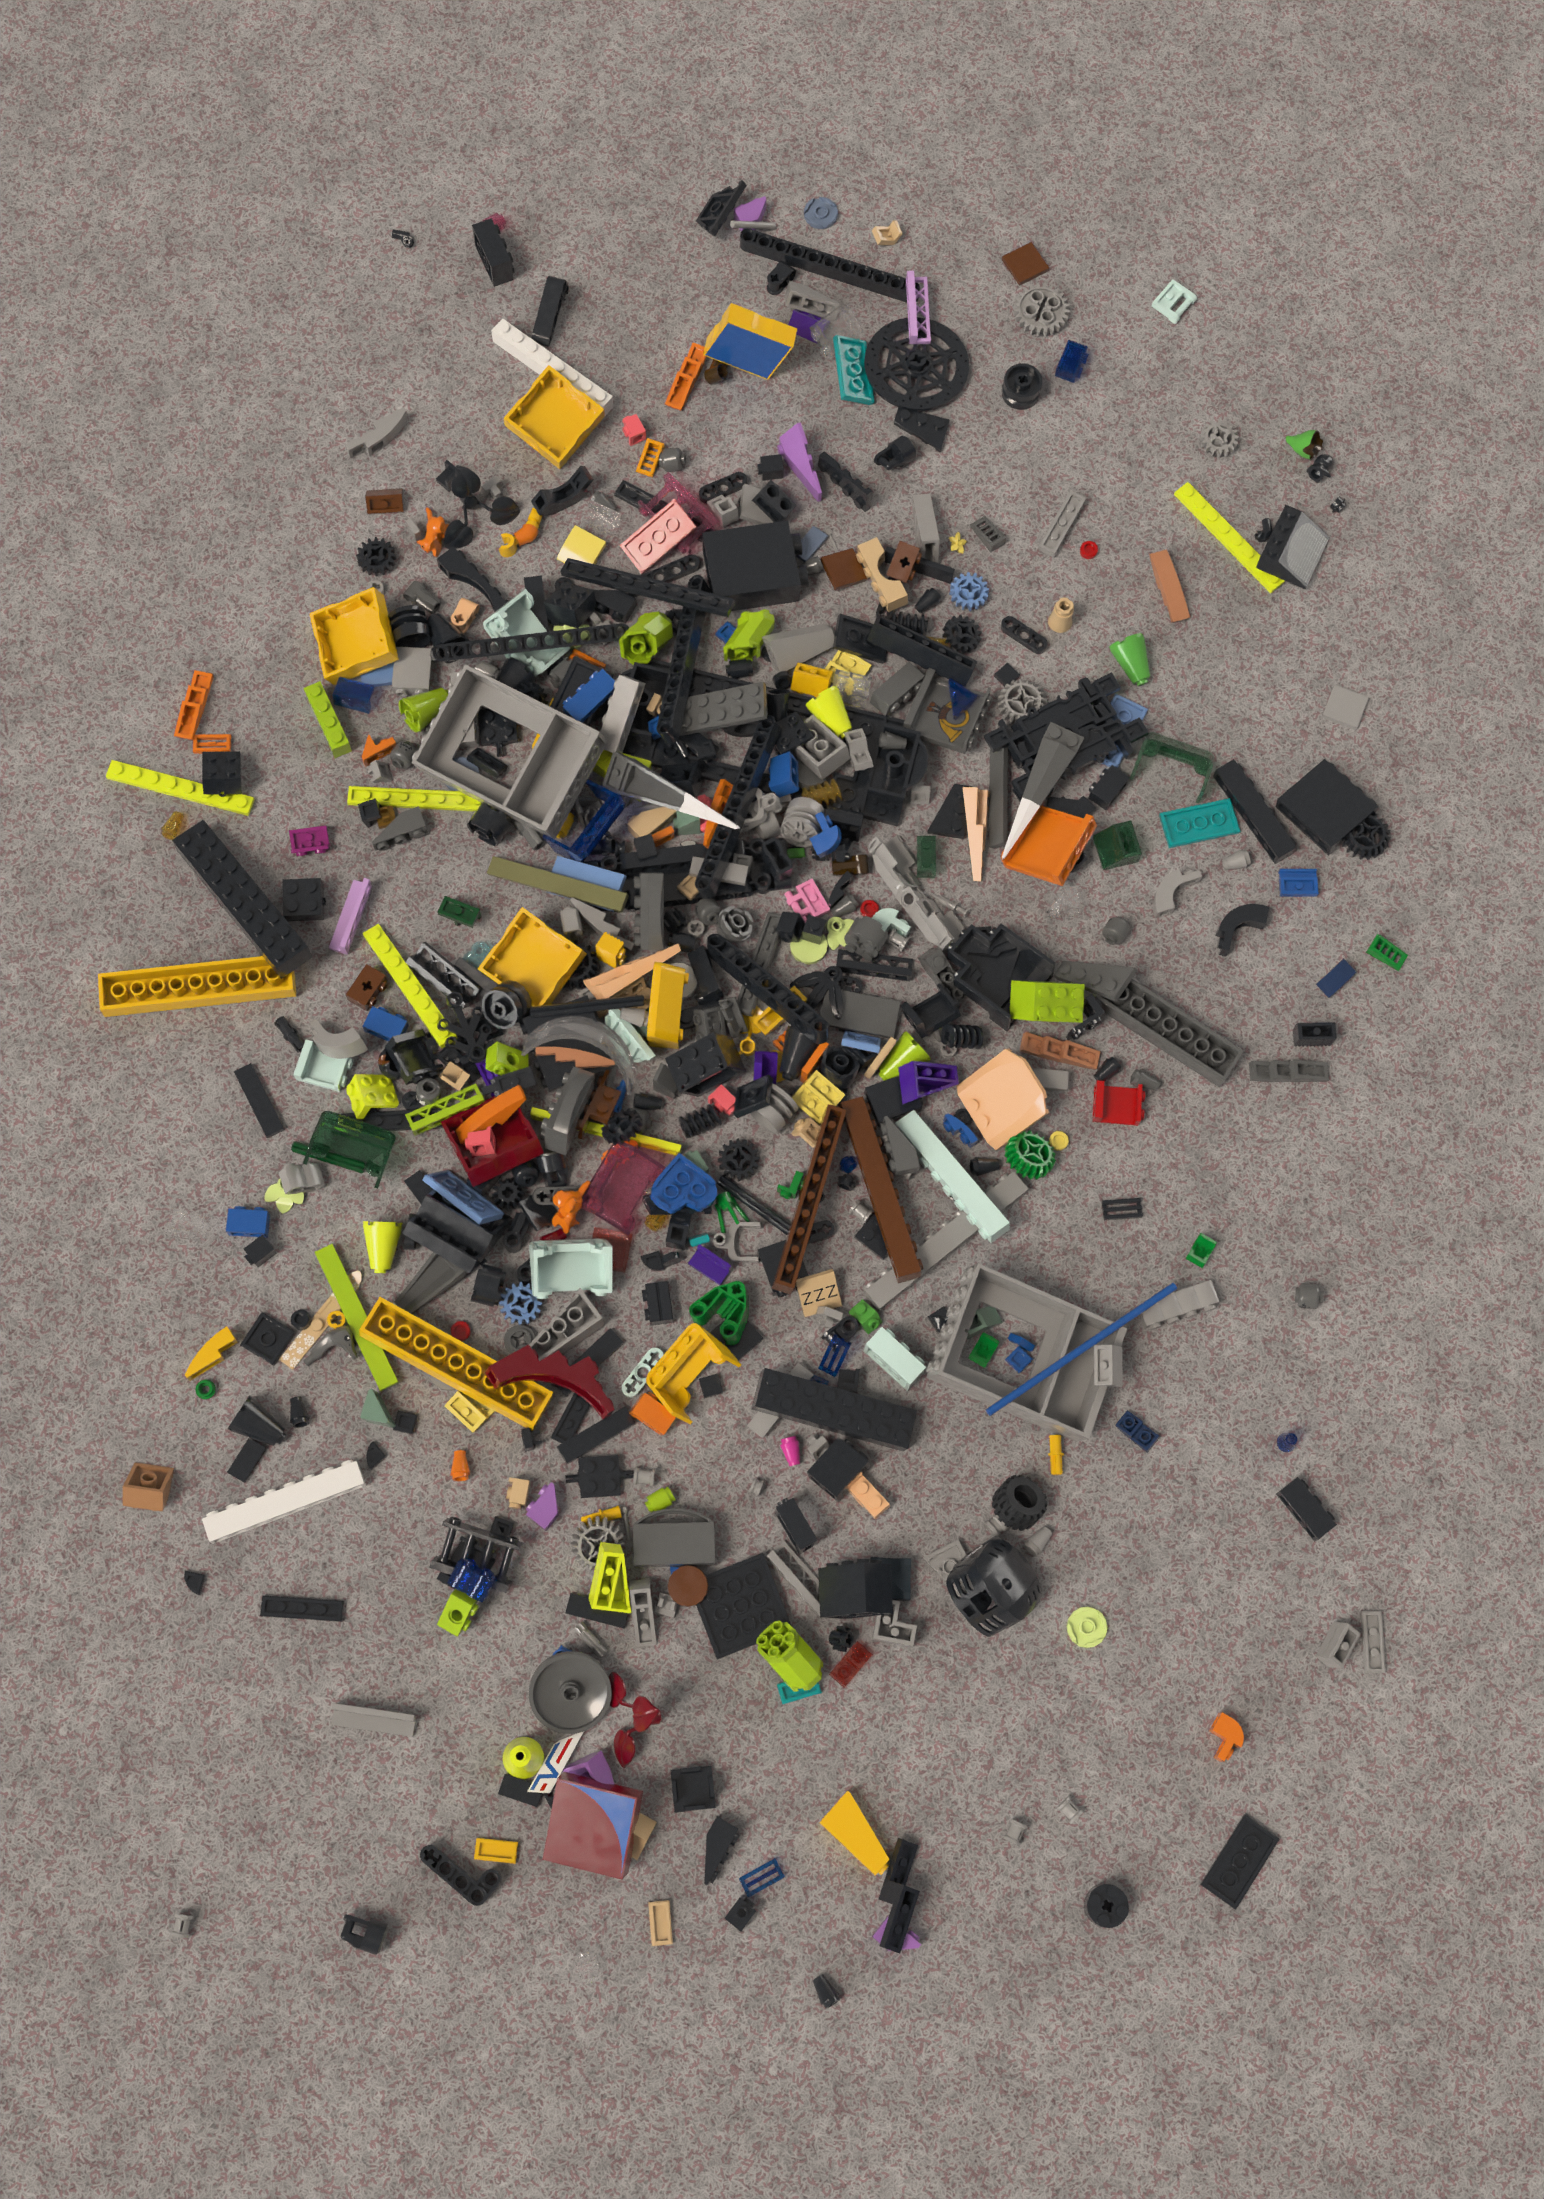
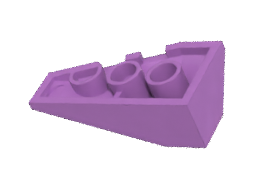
M800 422L779 438L777 450L817 502H820L822 491L816 471H812L811 454L807 455L806 445L808 443Z
M602 1751L586 1755L564 1767L561 1774L568 1772L589 1777L605 1784H614L611 1769Z

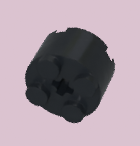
M483 802L467 823V827L472 833L476 831L479 834L478 838L491 846L496 844L498 846L511 828V824L506 820L507 815L503 811H495L487 803Z
M831 1046L823 1053L818 1072L842 1091L854 1083L860 1067L859 1057L849 1047L841 1046V1048H835V1046Z
M480 1263L470 1301L494 1307V1305L498 1306L501 1296V1290H498L499 1286L503 1287L506 1272L502 1268Z
M1099 1884L1088 1891L1084 1900V1911L1087 1918L1093 1924L1099 1927L1113 1928L1120 1925L1128 1916L1129 1903L1125 1893L1117 1886ZM1103 1901L1110 1902L1109 1911L1102 1909V1906H1104Z

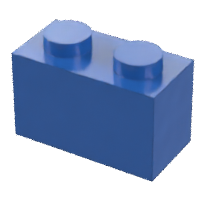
M790 752L770 758V790L775 792L779 798L799 791L798 761Z
M372 1006L362 1027L364 1032L389 1041L393 1036L406 1033L409 1025L406 1018L402 1015L396 1014L394 1016L385 1008H375Z
M235 1206L234 1209L228 1208L226 1232L229 1236L259 1237L263 1235L265 1238H268L270 1214L265 1208L255 1207L254 1210H247L246 1207Z

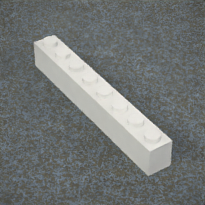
M502 319L491 330L494 343L539 375L550 365L569 380L577 390L585 393L604 408L605 416L613 408L612 395L506 320Z
M348 1460L341 1463V1467L335 1469L334 1467H329L322 1470L320 1475L315 1476L311 1474L305 1476L301 1482H289L283 1485L284 1488L280 1490L271 1489L264 1492L265 1495L259 1498L252 1496L245 1499L243 1504L238 1505L234 1503L226 1506L224 1511L218 1512L216 1510L206 1514L207 1517L203 1518L202 1521L209 1542L212 1544L365 1487L366 1483L359 1463Z

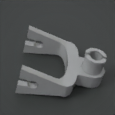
M759 788L757 789L754 798L757 797L758 813L754 818L745 819L741 829L743 833L764 823L768 811L772 810L774 813H778L782 810V803L774 793L765 795Z
M733 1222L729 1228V1233H717L713 1237L714 1246L717 1249L728 1250L731 1261L759 1263L758 1257H738L736 1255L735 1236L741 1227L761 1229L760 1222H739L738 1225ZM718 1238H724L723 1242H717Z

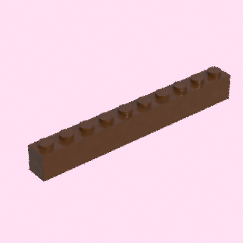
M863 1096L841 1102V1108L846 1110L844 1122L897 1282L899 1284L920 1278L923 1264L921 1259H917L915 1241L910 1239L909 1235L912 1234L909 1223L905 1224L903 1218L906 1217L903 1205L899 1206V1192L897 1188H893V1174L887 1170V1156L881 1152L882 1142L880 1136L876 1137L875 1130L877 1128L874 1119H870L869 1113H871L869 1103L864 1101Z
M828 1104L824 1111L772 1289L791 1294L794 1290L846 1114L845 1109Z

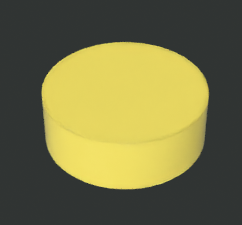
M1056 1131L1051 1134L1049 1145L1054 1147L1056 1151H1062L1068 1145V1136L1062 1131Z

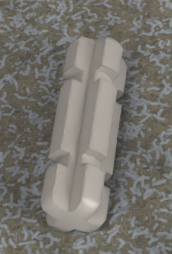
M580 1622L574 1628L575 1631L582 1635L581 1638L601 1658L606 1654L607 1649L600 1645V1641L594 1634L587 1630V1626L583 1622Z

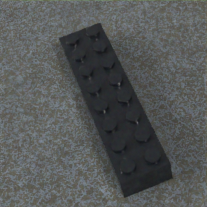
M764 1368L760 1372L751 1408L755 1411L899 1451H905L909 1448L917 1410L768 1368Z

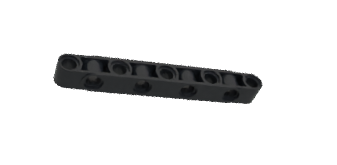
M711 934L707 937L708 955L723 970L816 1044H823L828 1040L829 1024L812 1007L723 936Z

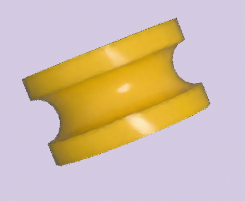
M340 1311L330 1312L327 1316V1324L331 1328L341 1327L345 1323V1316ZM333 1314L341 1316V1320H339L341 1323L339 1325L331 1323L330 1319H333L331 1318Z

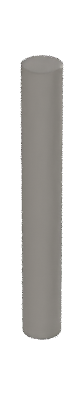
M732 220L730 223L731 228L775 230L776 224L773 222Z

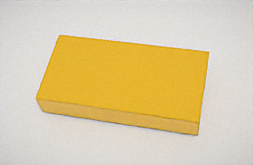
M476 1838L474 1859L516 1864L518 1842Z

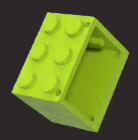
M1011 980V1019L1083 1023L1085 984Z

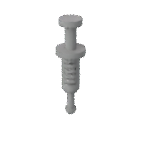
M932 892L929 894L930 897L937 899L940 904L951 909L954 913L958 911L963 914L964 918L967 917L970 910L960 908L959 902L954 903L943 896L938 897Z

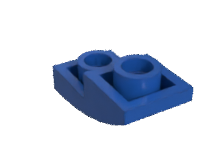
M950 1114L944 1116L943 1126L948 1133L951 1132L954 1136L960 1132L959 1137L964 1145L968 1144L970 1148L977 1144V1137L962 1121Z

